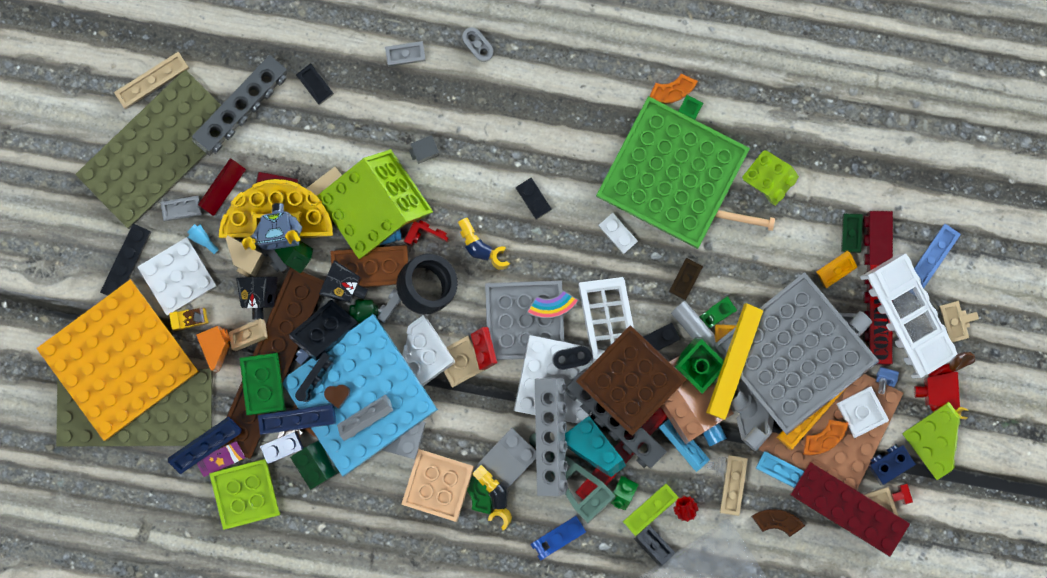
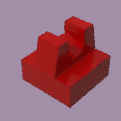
M908 484L898 485L899 491L891 494L894 502L902 500L903 504L913 503Z

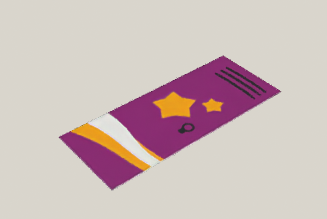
M237 441L214 451L199 461L197 465L203 477H205L209 473L216 472L244 459L245 456Z

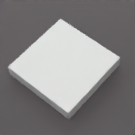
M871 386L836 404L845 422L849 423L848 428L853 438L889 421Z

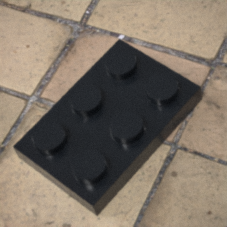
M331 299L292 331L289 337L317 361L324 352L327 353L350 330L355 328L358 322Z

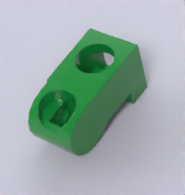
M727 296L699 317L708 328H711L736 312L737 309Z

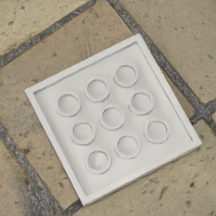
M529 335L514 411L535 415V379L542 377L564 378V383L567 386L580 371L585 372L593 364L592 356L590 362L584 366L561 370L553 365L552 357L554 353L558 350L581 345ZM598 349V353L605 352V350ZM579 352L577 354L578 359H582L584 357V354L582 352ZM560 356L558 359L559 362L563 363L565 361V357ZM566 389L564 394V402L567 406L565 421L578 424L586 417L591 416V412L587 414L580 407L582 403L578 399L572 400L566 394L568 391ZM585 390L582 391L581 395L585 400L591 397ZM550 393L549 399H550L551 402H553V401H554V397H553V395ZM550 413V418L554 419V415Z

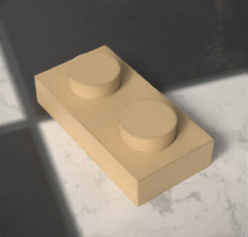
M262 319L229 332L231 348L234 351L268 338L265 321Z

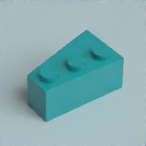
M590 416L565 433L567 448L609 477L614 476L626 467L621 456Z

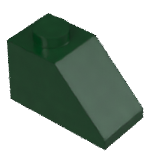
M299 241L298 246L274 249L284 264L299 273L310 262L313 248L302 241Z

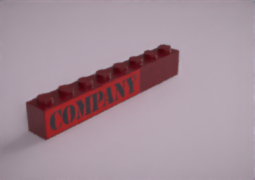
M869 211L867 216H864V227H867V235H864V246H867V254H864L863 261L864 265H867V272L893 258V211ZM865 279L863 281L864 284H867V292H864L863 301L867 303V311H864V314L873 323L863 333V340L879 360L876 365L890 366L893 364V331H889L886 326L890 320L886 313L881 314L878 311L881 303L877 296L872 297L869 294V290L873 287L869 280Z

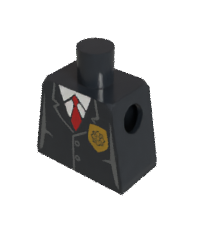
M334 260L319 294L323 297L351 303L354 296L364 300L368 289L359 285L361 281L360 276Z
M278 277L236 278L241 308H252V320L264 319L263 308H273L275 306Z

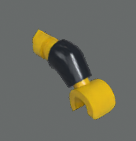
M480 465L472 474L482 486H487L486 490L491 497L492 508L495 510L489 515L488 521H492L495 516H500L504 521V524L501 526L503 531L512 520L510 511L506 509L508 490L502 482L499 483L496 479L493 480V475Z

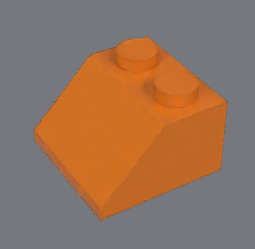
M216 326L196 335L209 368L215 373L220 371L230 348L229 341H231L228 331Z

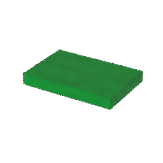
M279 353L239 358L246 415L286 411Z

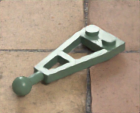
M533 433L529 438V443L534 448H536V433ZM551 452L550 456L553 460L555 458V455L553 452ZM565 456L568 465L571 466L566 471V480L578 471L598 486L580 504L577 503L569 488L565 494L573 508L587 523H590L616 496L602 481Z

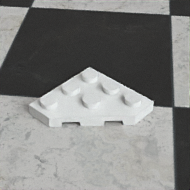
M422 315L408 326V336L402 356L421 385L424 386L453 365L455 360L425 315Z

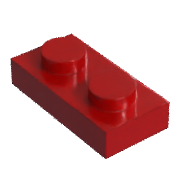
M482 327L473 332L471 338L479 370H486L497 364L489 328Z

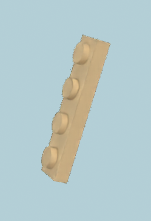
M177 52L114 93L124 109H127L190 68L180 53Z

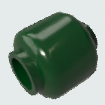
M358 298L355 300L354 305H350L349 315L353 316L358 323L363 322L373 314L376 317L378 316V305H375V302L371 299L363 300Z

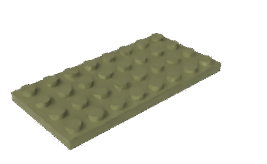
M185 70L75 175L130 229L133 223L135 224L207 155L192 142V136L221 105ZM225 117L223 122L230 124L233 122V119ZM214 130L210 133V135L212 137H218L220 135V132Z
M198 369L199 372L107 441H103L57 378L56 446H186L212 428L213 371L210 369Z

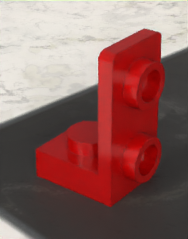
M419 220V222H413L404 243L411 247L413 243L417 244L421 236L420 230L446 243L449 238L446 236V232L438 228L434 231L429 228L430 225Z

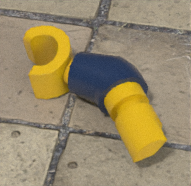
M468 218L458 221L462 229L460 234L462 238L466 239L465 243L467 246L465 248L473 258L487 261L491 259L492 265L498 270H504L510 266L508 261L500 262L497 259V255L503 254L506 247L501 246L492 250L491 246L483 243L477 235H474L475 231Z

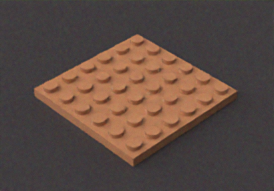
M863 374L842 392L805 434L803 440H800L792 450H789L776 438L779 434L773 432L758 450L765 451L803 471L811 462L857 490L871 462L870 460L873 458L902 398L903 392L886 385L885 393L879 394V382ZM871 386L889 421L856 438H853L849 428H847L843 439L833 449L819 455H803L807 435L812 436L821 433L826 428L829 420L845 422L836 404Z

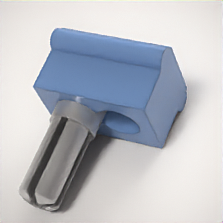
M880 366L876 375V382H879V394L885 393L886 385L895 387L899 375L898 371Z

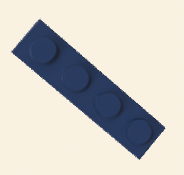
M334 405L258 415L260 435L336 424Z
M228 416L168 458V463L179 474H182L239 435L241 428Z

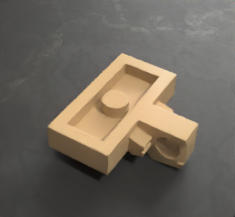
M959 301L939 306L951 342L969 338L967 327H970L969 322L979 319L977 312L967 314L966 310L961 311Z

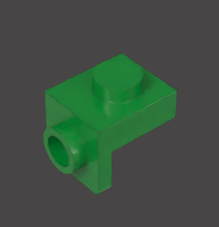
M621 476L613 492L616 498L611 504L618 509L626 510L639 484Z

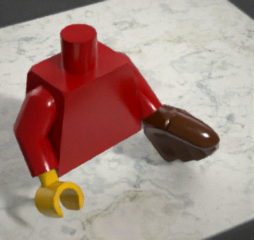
M971 352L957 354L951 359L950 363L944 364L929 373L928 378H924V386H914V397H925L926 406H930L933 412L947 402H950L961 417L960 419L966 420L968 417H962L961 412L963 410L968 411V409L960 407L958 372L954 371L975 362V355Z

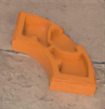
M680 74L675 81L669 84L655 83L649 97L663 104L674 103L689 95L698 81Z
M829 420L826 428L821 433L812 436L807 435L803 455H819L833 449L843 439L849 423Z

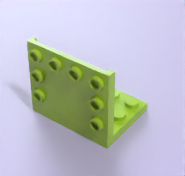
M391 149L361 159L317 195L358 259L366 256L404 225L433 213V210Z

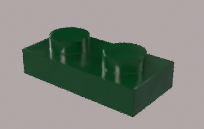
M843 214L841 252L861 253L863 214Z

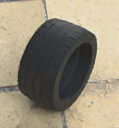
M431 253L422 254L411 259L399 272L396 282L397 294L402 303L411 311L424 315L432 314L443 309L454 298L458 286L457 274L452 265L443 257ZM426 268L437 275L442 286L441 297L438 300H427L416 292L412 283V274L415 269Z

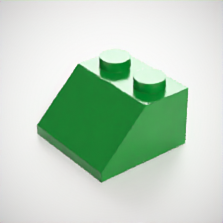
M694 338L682 351L675 368L703 394L718 378L724 360L702 339Z

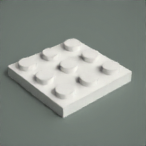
M187 237L138 266V269L167 316H169L170 312L178 311L217 287Z

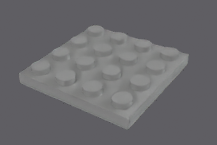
M562 280L485 283L487 327L489 328L496 360L524 359L529 335L564 342L563 315L544 319L526 313L536 296L543 299H551L558 296L562 292Z

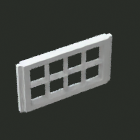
M623 277L578 283L593 363L604 353H598L596 341L610 339L612 344L614 338H618L622 334H613L611 322L625 321L626 329L630 325L633 327ZM619 289L621 300L607 302L605 290ZM601 291L603 303L589 304L587 293ZM622 305L624 316L610 318L608 306ZM604 307L606 319L592 320L590 309ZM607 323L609 335L595 337L593 325Z

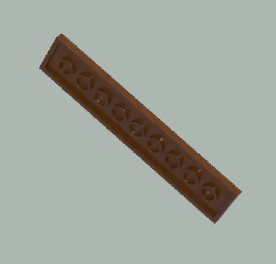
M291 267L266 323L268 338L259 341L253 353V356L279 353L282 386L299 348L290 339L289 334L313 315L321 296L319 294L324 283V280L304 272L299 273ZM242 382L227 415L241 428V433L221 447L223 448L237 441L244 456L252 459L261 438L258 415L271 413L246 415Z

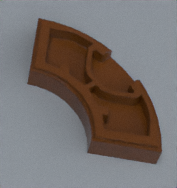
M763 510L751 516L762 532L769 529H779L791 537L805 527L799 518L783 510Z

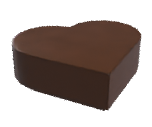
M346 385L329 386L325 389L324 396L330 403L340 409L350 396V389Z

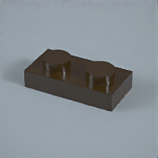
M686 258L669 293L686 301L703 266Z

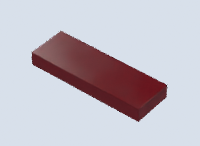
M230 158L198 206L214 216L246 169Z

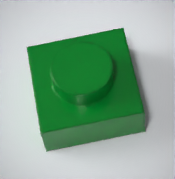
M686 95L678 112L695 120L703 106V102Z

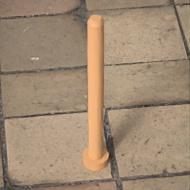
M718 210L715 215L717 218L768 227L769 231H773L775 218L772 217L768 220Z

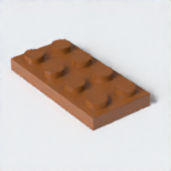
M407 245L376 247L361 259H358L352 249L330 251L331 265L335 260L360 276L361 281L359 285L362 287L397 285L399 272L408 263Z

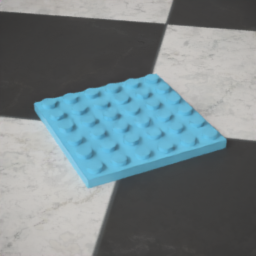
M374 314L350 330L339 343L327 352L335 357L334 365L329 372H325L320 386L314 388L311 393L312 399L309 402L298 401L295 394L317 361L311 358L286 376L283 382L285 389L298 409L333 405L325 398V389L329 386L337 387L338 385L349 387L350 396L342 407L338 409L334 406L336 424L311 428L342 476H346L438 410ZM387 395L391 401L392 412L345 441L340 437L337 427L339 423L382 396Z

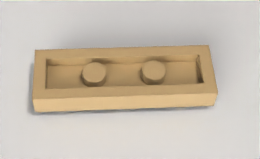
M728 455L720 513L740 515L748 458Z

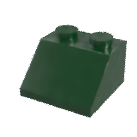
M319 440L290 457L310 490H314L340 473Z

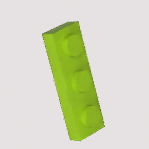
M665 483L622 522L636 536L679 497Z

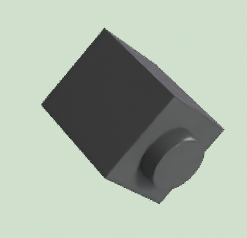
M432 135L410 143L412 147L409 150L412 160H417L418 164L439 156Z

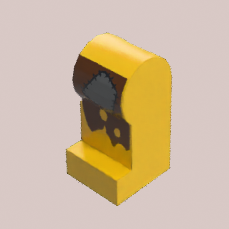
M206 308L169 313L173 331L208 324Z

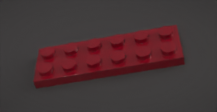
M809 462L790 493V496L889 557H891L910 525L904 519Z

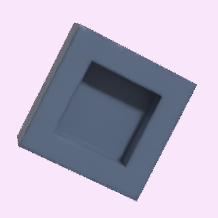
M300 349L296 354L298 357L295 360L303 365L311 356L303 349Z

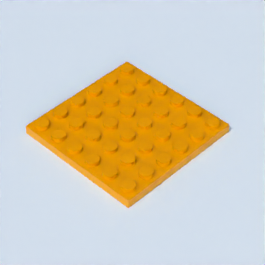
M131 279L36 348L103 441H107L199 372Z

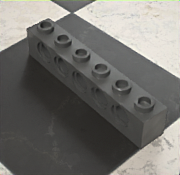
M269 55L194 133L192 142L207 155L216 154L222 148V143L226 139L229 140L235 134L234 130L239 125L243 126L247 122V116L251 112L255 113L260 108L261 101L264 98L268 99L274 93L273 89L277 85L280 86L287 79V69ZM268 76L272 81L265 83L261 79ZM251 90H257L259 94L257 96H251L249 92ZM243 103L246 105V108L239 110L236 108V105ZM231 117L233 122L226 124L223 122V119ZM216 130L220 132V135L212 137L210 133Z
M580 371L566 386L568 390L566 394L574 401L578 399L582 403L580 407L587 414L591 412L596 417L594 421L600 427L606 426L610 430L608 434L615 441L619 439L624 444L622 448L630 455L634 453L638 457L636 461L643 468L646 466L652 468L667 451L642 427L630 440H626L624 438V431L626 429L620 424L613 427L610 424L612 416L606 410L598 413L595 408L598 402L593 397L587 400L582 397L581 393L584 389L576 382L584 373V371ZM641 442L647 445V450L644 453L638 451V445Z

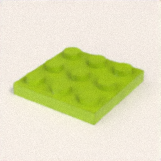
M265 459L209 473L223 530L280 515L269 467Z

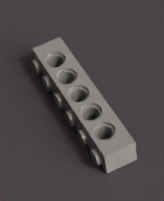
M542 377L535 379L537 496H562L566 494L568 489V481L566 480L568 463L565 457V452L567 451V442L565 441L567 430L565 413L567 406L564 402V394L566 392L564 378ZM550 393H551V394L553 395V397H554V401H553V402H551L550 399H549ZM550 413L554 415L553 422L550 420ZM551 432L554 434V441L550 438ZM551 452L554 453V455H555V460H552V459H551V456H550ZM552 471L555 473V480L551 477Z

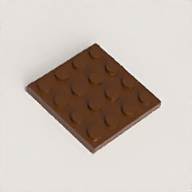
M630 325L576 382L633 436L687 379Z

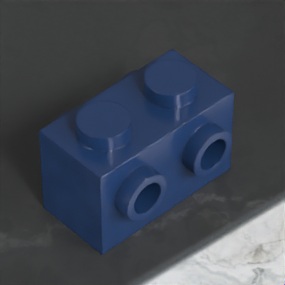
M895 444L887 449L888 453L884 456L879 454L870 460L872 463L868 467L880 485L888 483L916 465L904 445L897 446Z

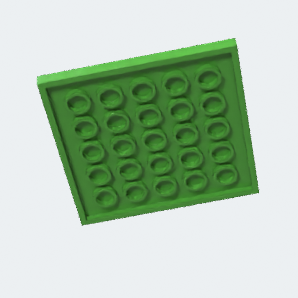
M648 96L596 197L698 249L750 148Z

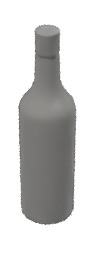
M686 301L678 305L671 312L673 317L693 339H702L719 357L725 360L714 346L716 343L714 333Z

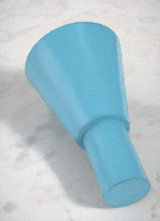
M194 224L188 230L189 236L187 238L206 247L213 254L219 250L210 241L211 239L201 224L198 226Z

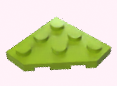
M947 402L902 433L936 480L951 472L955 464L954 457L957 449V434L961 417L950 402Z

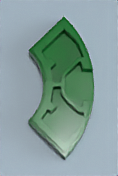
M472 474L467 489L472 500V510L491 514L492 503L491 497L488 495L489 492L486 490L487 486H482Z

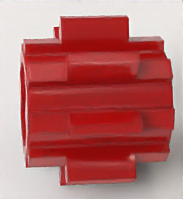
M690 496L678 498L675 502L676 506L673 507L675 515L681 521L689 522V520H694L696 512L699 511L697 503Z

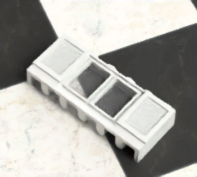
M907 254L896 255L860 276L861 280L868 279L873 288L869 290V294L872 297L877 296L881 303L878 311L881 314L886 313L890 322L886 326L889 331L895 330L899 338L895 341L896 346L905 349L908 356L904 358V362L907 365H913L916 371L911 375L912 378L924 377L951 361L957 355L956 348L951 342L946 328L941 324L938 312L932 307L929 295L923 289L920 277L916 274Z

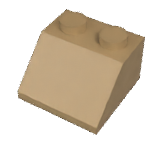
M227 235L226 242L233 265L238 268L236 271L245 277H250V275L256 277L266 257L256 250H251L250 247L244 250L241 242Z

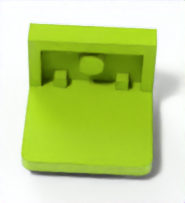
M766 150L758 156L742 176L744 182L763 193L768 201L775 206L784 198L786 192L795 185L799 178L791 165Z

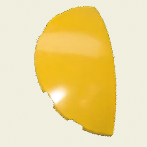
M279 179L261 181L253 184L246 191L240 192L231 201V206L227 213L223 215L219 228V238H226L227 235L233 239L250 237L261 221V216L272 213V204L281 203L284 205V211L296 217L301 224L302 231L299 238L333 236L331 218L322 201L312 191L307 190L300 184Z

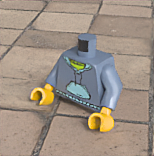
M274 203L272 204V213L261 216V221L250 237L244 238L242 245L244 250H247L248 247L251 250H255L256 244L264 250L298 246L302 226L296 217L284 211L283 204Z

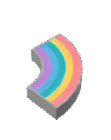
M564 290L558 296L551 299H543L536 296L526 313L538 318H555L568 313L577 305L579 300Z

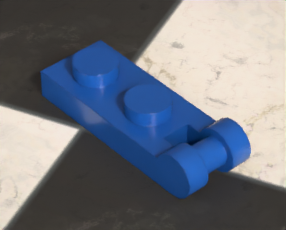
M574 516L530 545L533 549H536L539 554L538 558L541 561L586 533L577 516ZM545 541H547L548 545L550 546V548L547 550H545L542 546V543H544Z

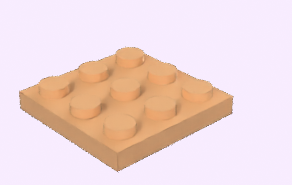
M419 449L401 505L457 522L475 466Z

